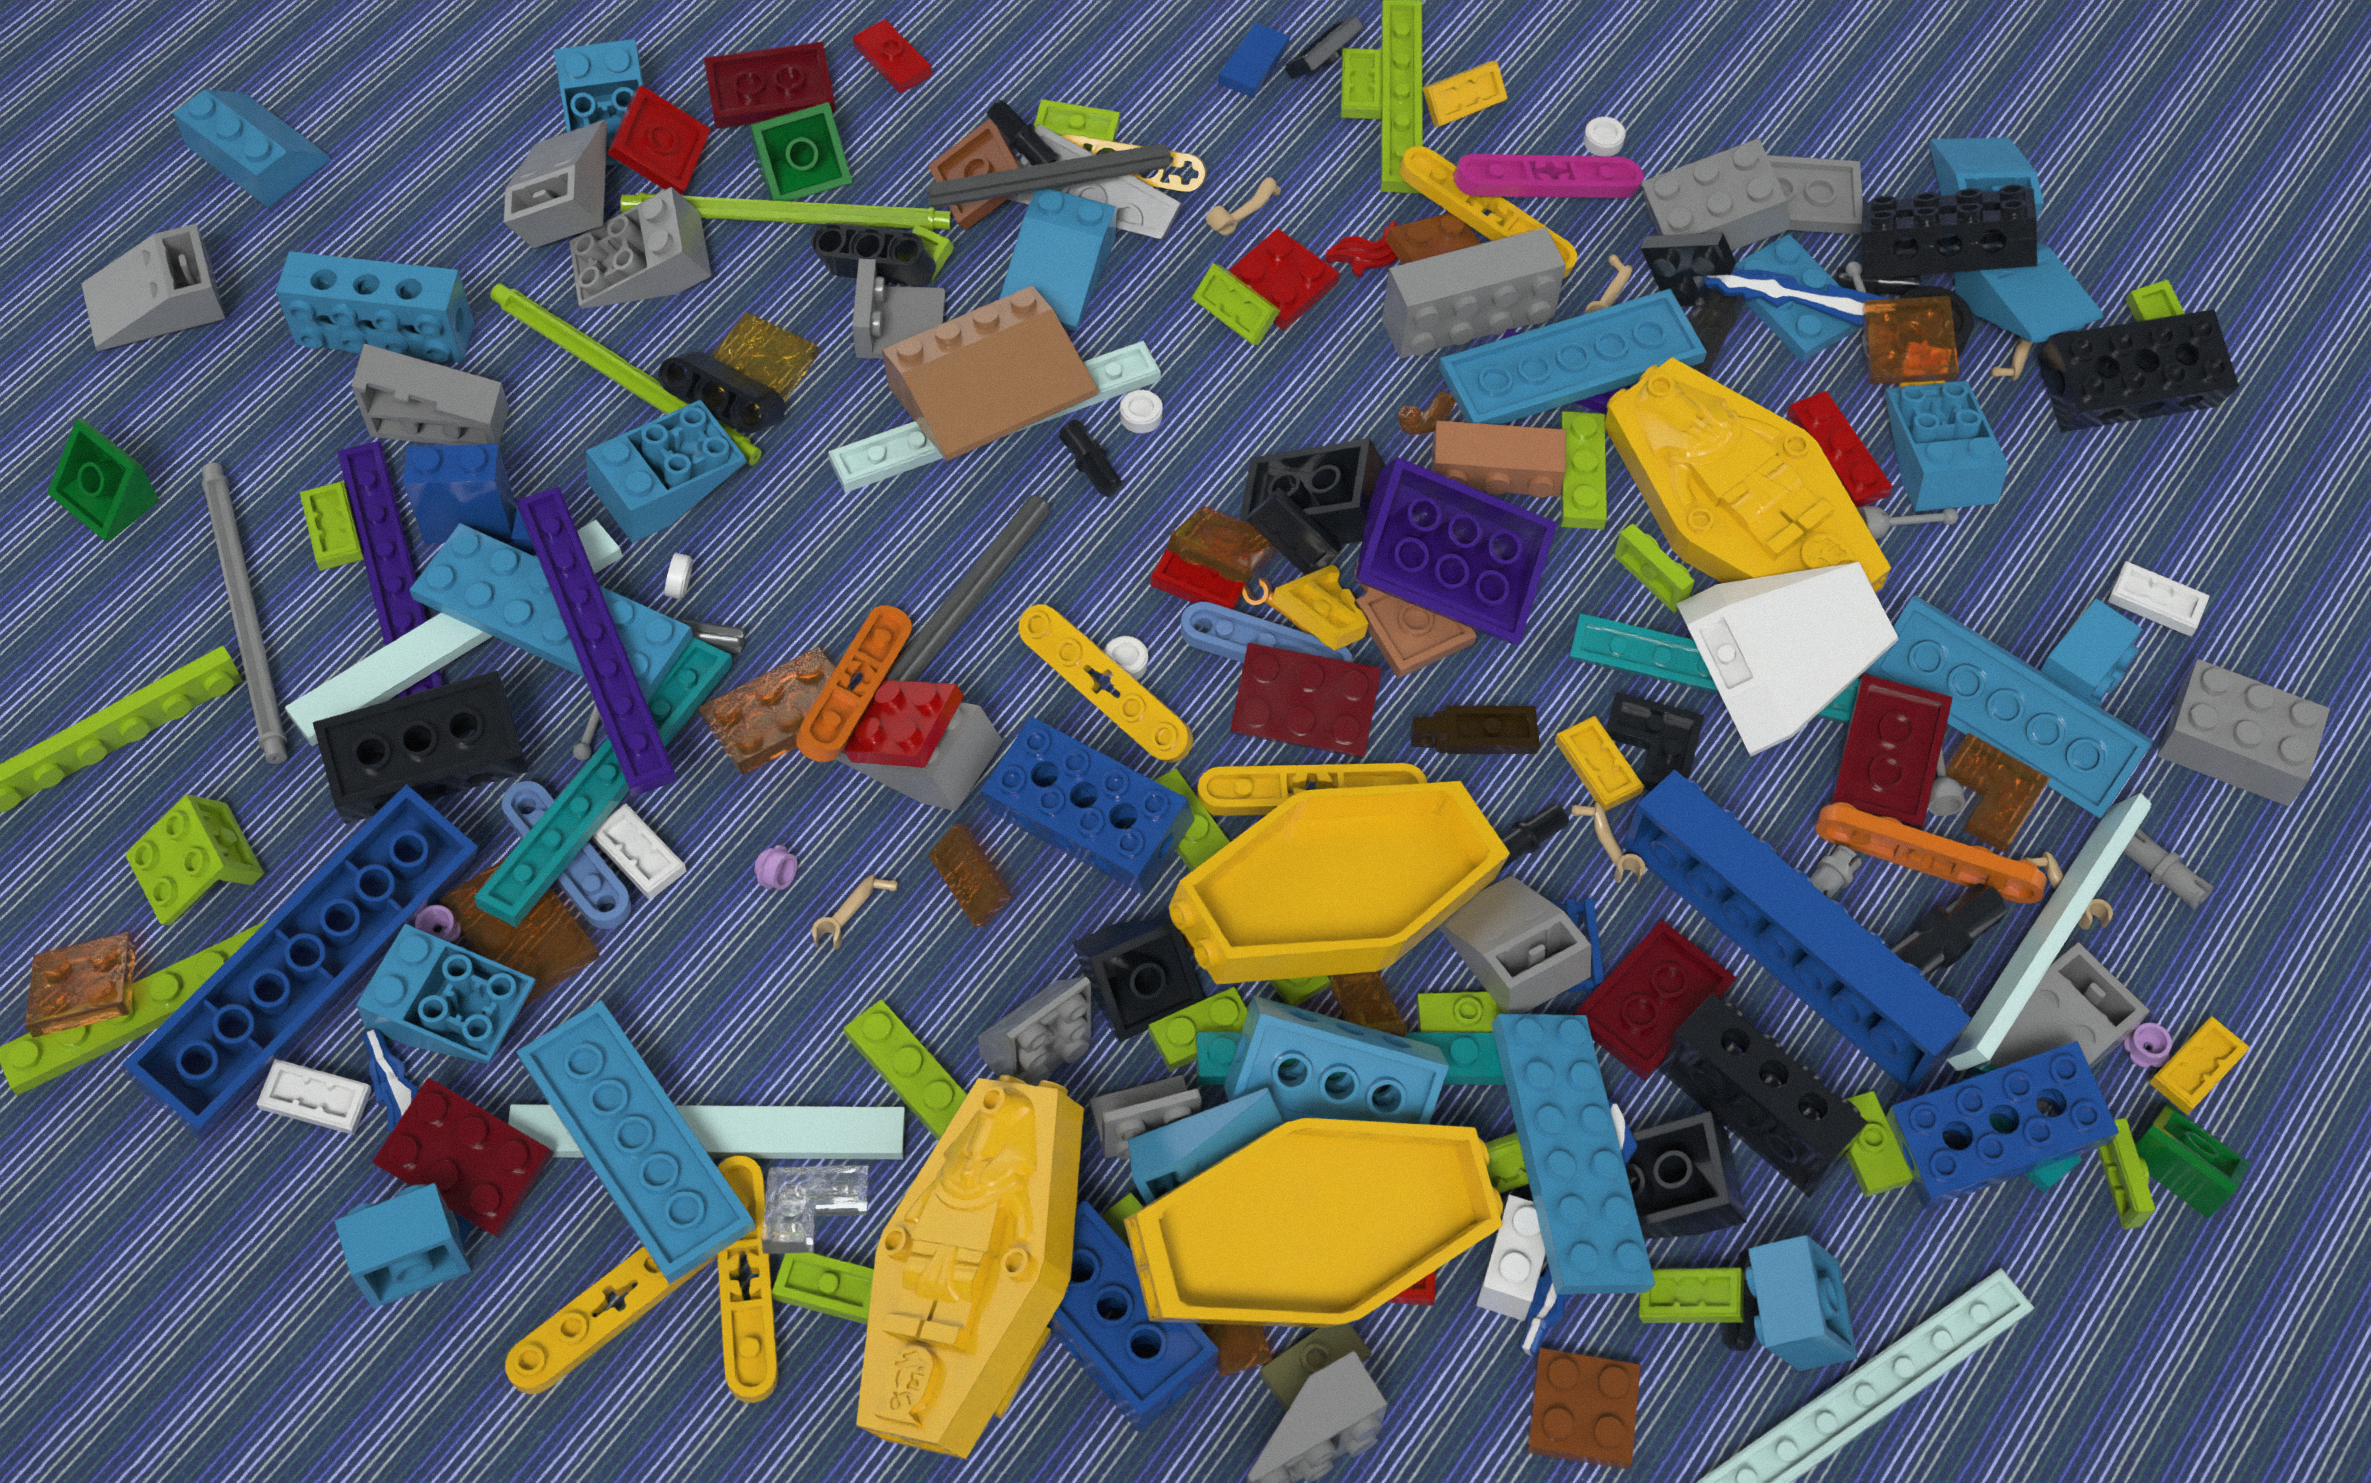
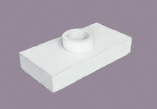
M2125 561L2108 602L2192 637L2210 596Z
M627 804L607 817L591 837L599 848L649 900L687 872L685 864Z
M274 1059L257 1106L264 1111L355 1135L372 1089L366 1083Z

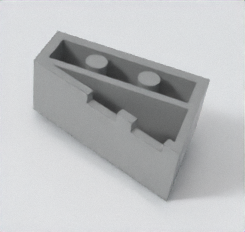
M363 345L351 387L370 437L445 445L498 444L499 447L509 410L501 382L375 346Z

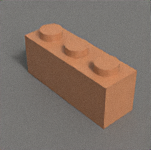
M1436 420L1432 444L1431 471L1491 494L1513 493L1527 494L1538 498L1548 496L1560 497L1566 473V430Z

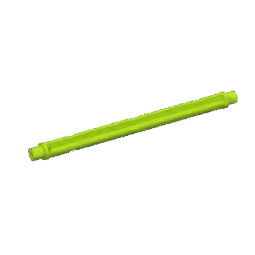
M638 192L637 195L622 194L621 212L623 213L657 194H645V192ZM682 196L700 212L701 218L805 224L841 223L901 229H914L918 225L932 232L935 229H951V211L935 210L933 207L926 209Z
M501 283L495 285L492 289L490 298L500 304L503 311L511 314L667 415L689 405L687 402L668 393L659 381L639 368H635L625 359L561 318L554 316L547 309L532 301L517 289H509ZM716 419L746 457V463L750 466L755 465L761 457V449L751 444L748 437Z

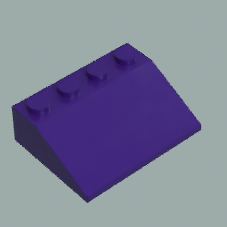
M1397 457L1380 470L1367 510L1355 581L1518 646L1521 643L1557 522Z

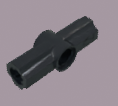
M1979 883L1946 909L1938 907L1931 911L1913 928L1910 936L1896 944L1891 951L1905 963L1916 966L1924 974L1925 978L1939 967L1945 970L1964 956L1977 938L1987 933L1989 929L2004 919L2008 910L2004 905L2003 897L1992 886L1988 887Z

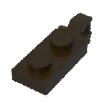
M1446 706L1445 711L1434 712L1433 717H1413L1410 728L1411 747H1436V752L1537 754L1540 747L1536 707Z

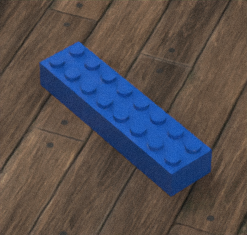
M1673 770L1637 804L1623 848L1630 854L1641 857L1645 867L1910 1094L1947 1058L1972 1019L1964 1012L1960 1003L1949 995H1943L1926 980L1924 974L1916 966L1905 963L1888 949L1886 942L1878 934L1867 931L1851 918L1850 913L1841 903L1830 900L1814 887L1811 879L1804 872L1793 869L1777 856L1776 851L1768 842L1763 839H1757L1746 830L1731 811L1721 809L1705 795L1699 784L1691 779L1684 778L1676 770Z
M406 784L122 1063L125 1076L201 1141L270 1071L274 1059L280 1060L390 949L404 924L413 926L417 916L423 909L432 906L476 862L478 846Z

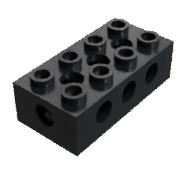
M2008 185L1994 192H1982L1979 189L1970 188L1960 190L1956 195L1939 196L1934 192H1923L1916 194L1910 199L1896 200L1893 196H1878L1871 199V202H1863L1861 233L1864 279L2038 266L2034 188L2025 189L2021 185Z
M2215 309L2058 334L2052 338L2038 355L2061 433L2219 407L2239 387Z
M498 671L313 722L334 805L345 824L374 816L406 784L425 801L528 772L505 688ZM467 730H476V733L470 738H459ZM431 743L427 749L421 752H413L417 745ZM380 755L384 756L379 763L367 765L371 758Z
M1713 993L1677 1029L1659 1069L1662 1074L1707 1112L1711 1111L1721 1124L1809 1198L1844 1162L1868 1123L1861 1117L1859 1110L1853 1103L1845 1098H1838L1822 1085L1819 1076L1812 1069L1804 1065H1798L1783 1052L1781 1045L1772 1036L1765 1033L1761 1034L1745 1021L1743 1014L1736 1006L1729 1002H1722ZM1733 1044H1737L1742 1049L1743 1053L1737 1050ZM1771 1075H1774L1775 1077H1777V1078L1779 1079L1781 1085L1778 1084V1083L1771 1077ZM1809 1107L1814 1108V1109L1818 1112V1114L1820 1115V1117H1818L1817 1115H1815V1114L1809 1109Z

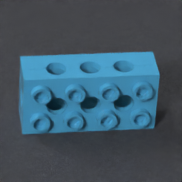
M289 251L276 289L277 298L296 345H302L311 349L330 348L345 350L350 353H361L363 345L367 344L413 358L429 359L438 363L446 361L463 363L474 326V320L459 270Z
M1253 996L1224 1083V1089L1228 1102L1268 1087L1283 1120L1288 1122L1302 1118L1429 1125L1449 1065L1439 1047ZM1287 1059H1298L1291 1067H1279ZM1339 1071L1344 1072V1074L1336 1080H1327V1078L1332 1073ZM1387 1084L1390 1085V1087L1386 1091L1382 1093H1374V1091L1378 1087Z

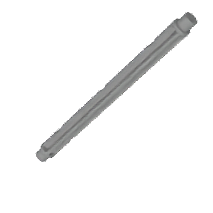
M208 463L202 468L204 478L202 489L207 499L259 734L258 743L259 747L264 750L266 761L270 764H279L287 759L285 748L287 736L283 731L228 489L229 480L224 476L220 464Z

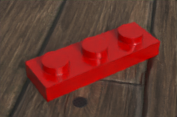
M1827 391L1790 404L1787 416L1793 424L1806 430L1818 442L1856 508L1889 497L1893 486Z

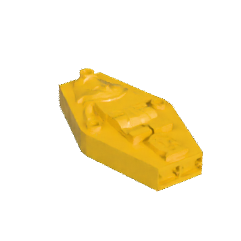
M1673 357L1659 367L1657 365L1649 367L1641 375L1637 384L1629 390L1625 388L1619 390L1610 398L1607 403L1605 429L1671 549L1684 562L1721 583L1859 562L1875 594L1883 588L1891 566L1820 445L1806 430Z
M1461 781L1306 790L1289 797L1181 879L1168 908L1174 925L1184 932L1194 948V955L1198 964L1203 969H1207L1216 985L1376 972L1392 966L1489 885L1498 875L1510 852Z
M1001 1075L999 1081L978 1078L884 1228L875 1255L856 1426L884 1441L967 1459L1062 1302L1071 1278L1084 1108L1067 1096L1068 1089L1064 1086L1041 1080L1038 1086L1028 1085L1026 1082L1008 1075Z
M1302 1118L1286 1122L1267 1131L1124 1219L1149 1321L1327 1328L1361 1319L1503 1226L1500 1217L1503 1213V1204L1499 1192L1491 1185L1487 1171L1489 1154L1484 1141L1478 1138L1475 1127Z

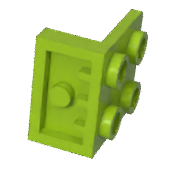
M189 794L184 795L126 853V858L159 923L163 925H171L218 879L252 886L264 875L228 804Z

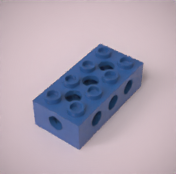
M1032 716L981 790L991 813L1144 896L1147 895L1194 821L1187 798ZM1094 803L1087 808H1083L1087 804ZM1133 824L1127 829H1121L1125 825Z
M2078 1041L1893 1105L1886 1116L1913 1176L1912 1184L1923 1210L2109 1145L2119 1133ZM2044 1101L2051 1104L2056 1110L2057 1117L2043 1115L2038 1110L2036 1102ZM1997 1117L2005 1120L2010 1126L2011 1133L2002 1134L1997 1132L1991 1126L1989 1118ZM1943 1135H1957L1964 1142L1965 1149H1951L1945 1144Z
M1084 1200L1076 1207L1071 1276L1085 1274L1090 1279L1082 1283L1069 1281L1065 1296L1047 1327L1051 1329L1053 1335L1140 1434L1217 1368L1219 1349L1196 1323L1149 1321L1132 1251L1093 1207ZM1107 1311H1117L1123 1317L1111 1321L1104 1319L1101 1315ZM1141 1348H1149L1154 1350L1157 1355L1149 1359H1142L1137 1357L1134 1352Z

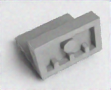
M859 259L852 325L856 358L883 359L882 349L944 323L945 289L885 286V277L877 276L876 259Z
M1180 1075L1089 1099V1108L1104 1159L1115 1156L1118 1159H1130L1128 1139L1200 1113L1201 1096L1199 1089L1188 1091L1184 1077Z

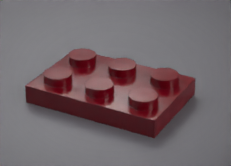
M823 41L704 57L715 129L754 124L827 102L830 104L832 113L836 112Z
M1248 643L1230 732L1364 759L1382 668Z
M1863 674L1859 680L1830 805L1836 802L1848 803L1859 811L1878 817H1891L1897 819L1903 825L1920 830L1924 825L1953 697Z
M1661 920L1573 1015H1586L1592 1039L1646 1082L1661 1066L1677 1029L1712 993L1721 1000L1734 986L1737 978Z
M428 1077L372 1163L410 1186H428L435 1183L450 1210L499 1239L554 1152Z

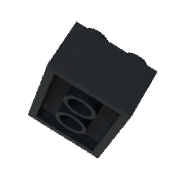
M1370 438L1253 457L1250 459L1238 526L1241 531L1259 533L1246 521L1249 513L1277 488H1280L1337 543L1341 545L1361 542L1367 510L1380 470L1386 465Z
M1711 1111L1632 1133L1638 1147L1625 1166L1643 1239L1701 1235L1747 1223L1728 1131Z

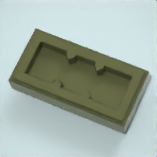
M1349 1322L1327 1328H1318L1259 1370V1376L1287 1412L1310 1375L1355 1351L1362 1364L1370 1359L1372 1353Z

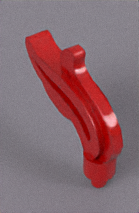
M1391 221L1389 226L1384 228L1382 238L1375 242L1358 236L1342 238L1339 244L1333 245L1326 251L1325 262L1328 264L1332 262L1352 264V272L1356 277H1362L1363 271L1366 269L1382 268L1395 263L1398 257L1385 239L1389 228L1397 227V223Z

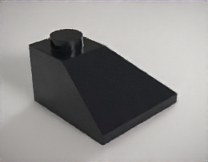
M1171 918L1115 923L1073 942L1084 976L1091 982V992L1118 1042L1148 1030L1149 1024L1204 1000L1181 931L1174 925Z

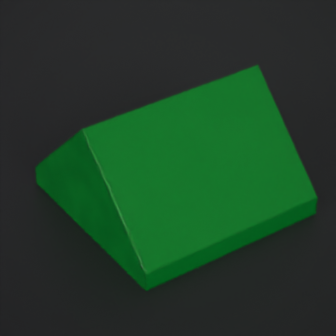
M829 102L750 125L755 163L772 201H792L853 183Z
M76 418L47 494L104 541H110L157 504L159 499L142 465L84 418Z
M2169 1103L2165 1105L2135 1145L2138 1156L2142 1157L2148 1166L2149 1175L2208 1219L2239 1187L2251 1164Z

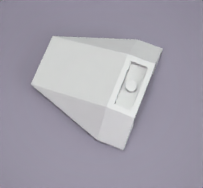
M1859 562L1716 584L1677 603L1680 613L1750 757L1792 738L1899 640Z

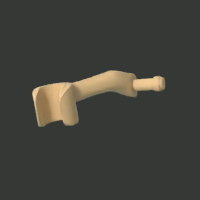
M1265 178L1254 197L1242 207L1229 214L1223 206H1216L1208 212L1206 221L1213 230L1218 231L1222 235H1230L1235 231L1239 221L1262 208L1271 194L1278 196L1281 189L1276 185L1273 178Z
M1611 255L1608 259L1609 263L1618 270V274L1609 284L1600 301L1590 302L1584 314L1612 306L1628 282L1632 273V266H1624L1617 255Z
M2021 337L2013 354L2011 368L1993 367L1991 368V376H2010L2011 380L2016 381L2023 371L2032 343L2025 341Z
M1595 802L1594 807L1572 806L1571 815L1593 816L1597 837L1616 866L1614 873L1615 881L1617 883L1621 882L1623 870H1631L1636 874V884H1640L1645 871V863L1638 855H1624L1613 836L1602 805L1599 802Z
M2044 852L2040 858L2028 857L2022 859L2032 862L2038 867H2044L2047 877L2055 890L2065 877L2056 859L2049 852ZM2092 899L2078 921V925L2082 929L2088 930L2092 924V915H2095L2099 918L2101 926L2106 928L2113 916V910L2106 901Z
M875 874L865 878L831 918L823 917L814 923L812 927L814 945L818 947L820 936L830 932L834 934V949L840 948L842 944L841 928L873 893L874 888L894 892L897 891L898 882L896 880L876 879Z

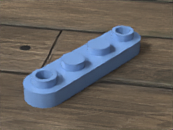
M1194 603L1185 609L1181 617V635L1186 643L1197 649L1244 663L1248 643L1353 662L1352 654L1345 646L1334 651L1314 635L1213 603ZM1200 627L1208 628L1210 631L1207 633H1202L1197 631L1196 629Z
M524 781L511 786L505 792L502 799V809L508 823L519 837L523 839L554 803V799L540 784ZM527 807L536 808L530 814L521 813ZM587 842L555 881L591 925L601 929L614 928L622 924L630 914L631 901L628 891L590 843ZM611 903L615 905L611 911H600V908L605 904Z

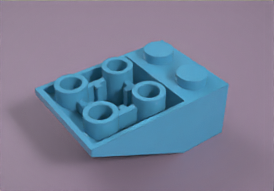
M635 39L554 49L567 132L604 120L607 123L605 167L623 164L608 155L607 152L634 92L641 85L644 86Z
M2009 137L1930 139L1929 145L1941 196L1956 195L1958 191L1970 188L1979 189L1982 192L1999 191L2000 188L2008 185H2021L2025 189L2034 188L2037 221L2044 205L2037 172Z
M2037 242L2038 266L1955 272V293L1966 301L1974 316L1986 319L1998 325L2000 329L2008 330L2022 337L2027 342H2044L2051 335L2063 331L2080 330L2085 327V324L2103 318L2101 309L2052 249Z
M1952 381L1938 384L1885 388L1884 394L1901 481L1914 511L1998 504L2008 469V462L1969 382Z
M701 400L586 450L588 484L632 543L671 526L746 463V457Z
M404 924L356 1006L365 1028L370 1030L379 1029L384 1036L407 1046L490 1064L533 989L536 979L408 924Z
M1268 1087L1128 1139L1132 1178L1146 1205L1267 1131L1284 1124L1285 1122Z

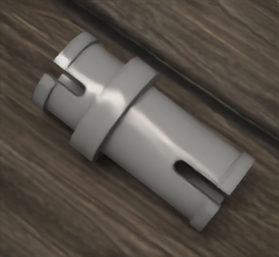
M1837 846L1831 856H1824L1817 865L1818 871L1811 878L1814 887L1831 899L1840 888H1847L1853 881V873L1862 864L1860 858H1855L1851 862L1852 858L1857 854L1846 846Z

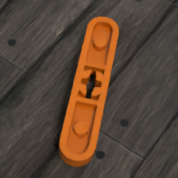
M887 605L875 607L870 612L799 728L796 744L803 755L817 762H829L839 756L910 636L912 623L906 613L896 607ZM859 672L863 677L851 693L847 688L850 681Z
M1836 802L1823 807L1819 812L1815 830L1820 837L1833 844L1846 846L1852 850L1969 888H1974L1979 883L1988 887L1992 886L2000 893L2003 899L2013 902L2032 904L2039 902L2043 898L2047 878L2039 870L2038 866L2032 862L2024 860L2015 861L1993 854L1992 851L1982 846H1968L1903 825L1900 821L1891 817H1878L1865 813L1848 803Z

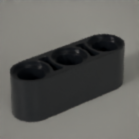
M826 223L815 230L811 238L812 249L826 269L836 276L857 279L859 259H876L877 276L885 277V282L911 286L927 283L936 271V263L922 239L912 232L841 223Z
M689 351L667 358L659 367L658 376L660 383L668 393L688 404L701 400L715 418L741 432L750 434L772 427L781 422L785 415L784 400L778 392L701 351ZM684 367L688 371L689 379L686 377L684 373ZM719 385L724 390L725 398H723L720 393ZM755 404L758 405L760 409L761 418L756 413Z

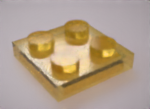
M745 312L711 357L774 389L785 401L817 359L819 352L818 345ZM719 385V390L724 392L723 388Z

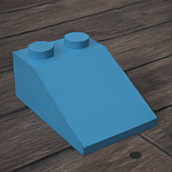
M1053 189L1035 191L1025 213L999 299L1033 286L1052 307L1063 328L1077 332L1116 240L1117 207Z

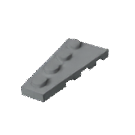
M1038 124L1035 130L1039 137L1057 153L1058 158L1056 162L1095 155ZM1022 155L1020 159L1022 167L1032 166ZM1131 174L1049 188L1116 206V228L1164 240L1183 205V203ZM1035 191L1014 194L1008 200L1029 205Z

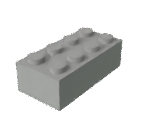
M1545 227L1391 267L1388 272L1382 322L1400 359L1413 355H1425L1432 350L1450 345H1463L1470 340L1491 334L1500 335L1505 333L1507 329H1514L1529 324H1541L1555 317L1566 265Z

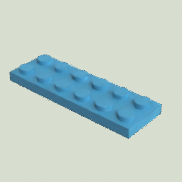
M1667 289L1441 357L1438 369L1467 423L1501 425L1638 383L1641 375L1653 365L1659 367L1671 357L1689 367L1703 363L1707 351L1671 289Z
M460 523L410 588L413 600L584 677L538 558ZM600 586L646 703H648L692 639V629L684 623Z
M1916 595L1911 597L1893 626L1899 640L1866 670V673L1873 677L1952 696L1953 700L1947 724L2100 819L2104 816L2154 741Z
M602 1000L516 1051L519 1060L668 1284L676 1281L756 1229L754 1220Z
M1498 1014L1491 1024L1555 1294L1647 1293L1655 1285L1586 1015Z

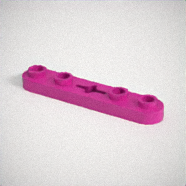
M1469 154L1460 159L1453 173V179L1462 192L1471 196L1629 198L1637 193L1644 175L1640 166L1624 157Z

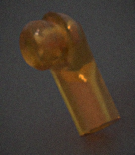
M1441 391L1436 394L1427 410L1420 411L1415 405H1412L1411 408L1409 405L1402 407L1397 414L1400 429L1409 435L1435 432L1436 420L1445 421L1455 406L1456 401L1454 397L1447 392Z

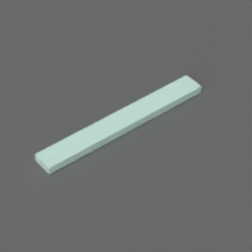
M1144 341L1084 361L1086 369L1098 388V395L1015 432L1158 382L1161 379V371ZM915 421L828 452L829 461L845 493L944 458Z
M596 519L577 530L594 574L622 558L620 547ZM441 612L287 705L285 709L288 716L310 745L314 746L318 743L313 726L314 721L386 702L491 638L492 635Z
M2141 793L2111 806L1946 1058L1957 1071H1963L1990 1061L2151 809L2150 806L2152 804Z
M510 1104L508 1124L550 1148L554 1152L552 1157H584L550 1105ZM675 1106L710 1158H729L737 1155L747 1156L751 1159H903L904 1107Z
M2000 1268L1696 1483H1793L2029 1315L2034 1307L2003 1269Z

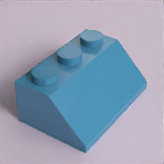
M204 89L173 112L185 145L268 208L330 161L327 153L245 93Z

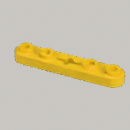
M1415 146L1409 148L1404 153L1399 165L1401 178L1491 241L1546 227L1501 196H1471L1462 192L1453 179V173L1457 166L1427 147ZM1488 209L1493 213L1487 216L1482 212H1485ZM1547 228L1566 265L1563 275L1564 279L1570 275L1577 261V252L1574 246L1567 240Z
M1038 604L1028 608L1019 620L1018 630L1024 643L1148 753L1163 762L1169 763L1181 761L1189 754L1193 745V735L1187 723L1060 612L1047 605ZM1091 668L1107 677L1113 673L1110 682L1120 692L1119 698L1103 689L1097 692L1100 684L1093 675L1088 673Z
M1406 763L1225 766L1211 768L1202 774L1198 782L1197 797L1208 813L1212 815H1267L1292 795L1306 791L1307 782H1315L1317 789L1417 784L1427 783L1425 774L1418 767Z
M736 1155L725 1159L717 1168L754 1220L756 1229L717 1253L724 1368L729 1390L734 1397L745 1403H756L769 1397L778 1383L765 1183L761 1168L755 1160L747 1156ZM743 1254L747 1255L748 1265L752 1274H759V1277H754L750 1281L749 1295L751 1300L745 1301L739 1281L731 1280L732 1277L740 1275L741 1256Z
M643 1246L523 1338L509 1351L505 1360V1372L510 1382L517 1390L526 1394H538L549 1389L717 1257V1254L676 1281L668 1284ZM637 1283L638 1285L633 1288L632 1284ZM611 1292L618 1296L629 1292L624 1298L626 1307L620 1312L614 1307L603 1311L608 1306L606 1296Z

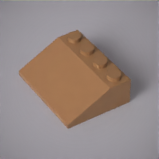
M1033 286L1017 291L882 349L889 389L946 461L1098 395L1097 386L1054 310Z

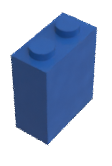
M498 444L407 446L403 484L425 544L445 543L460 523L496 540L512 541L516 502Z

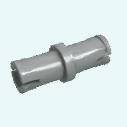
M2139 828L2122 852L2150 873V880L2157 886L2164 884L2193 910L2199 906L2198 902L2201 904L2205 901L2214 888L2181 863V856L2176 852L2169 854Z

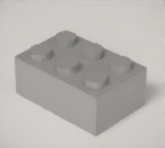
M1759 138L1641 182L1646 209L1657 236L1723 232L1730 250L1733 251L1791 229L1787 199Z
M2197 659L2180 685L2157 756L2289 807L2309 781L2330 708Z

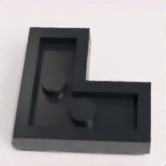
M1723 232L1645 236L1641 246L1642 253L1660 291L1671 289L1680 307L1706 306L1710 291L1703 276L1731 275L1736 264Z
M1616 692L1606 732L1612 741L1648 750L1640 781L1644 785L1643 790L1652 791L1673 770H1676L1684 778L1689 779L1704 715Z

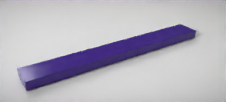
M376 441L337 451L384 644L387 646L425 623L427 618L423 604L413 600L410 593V588L417 579L381 441ZM440 669L397 694V697L401 698L444 686Z
M558 486L516 500L520 515L631 796L634 797L676 782L674 769L560 487Z

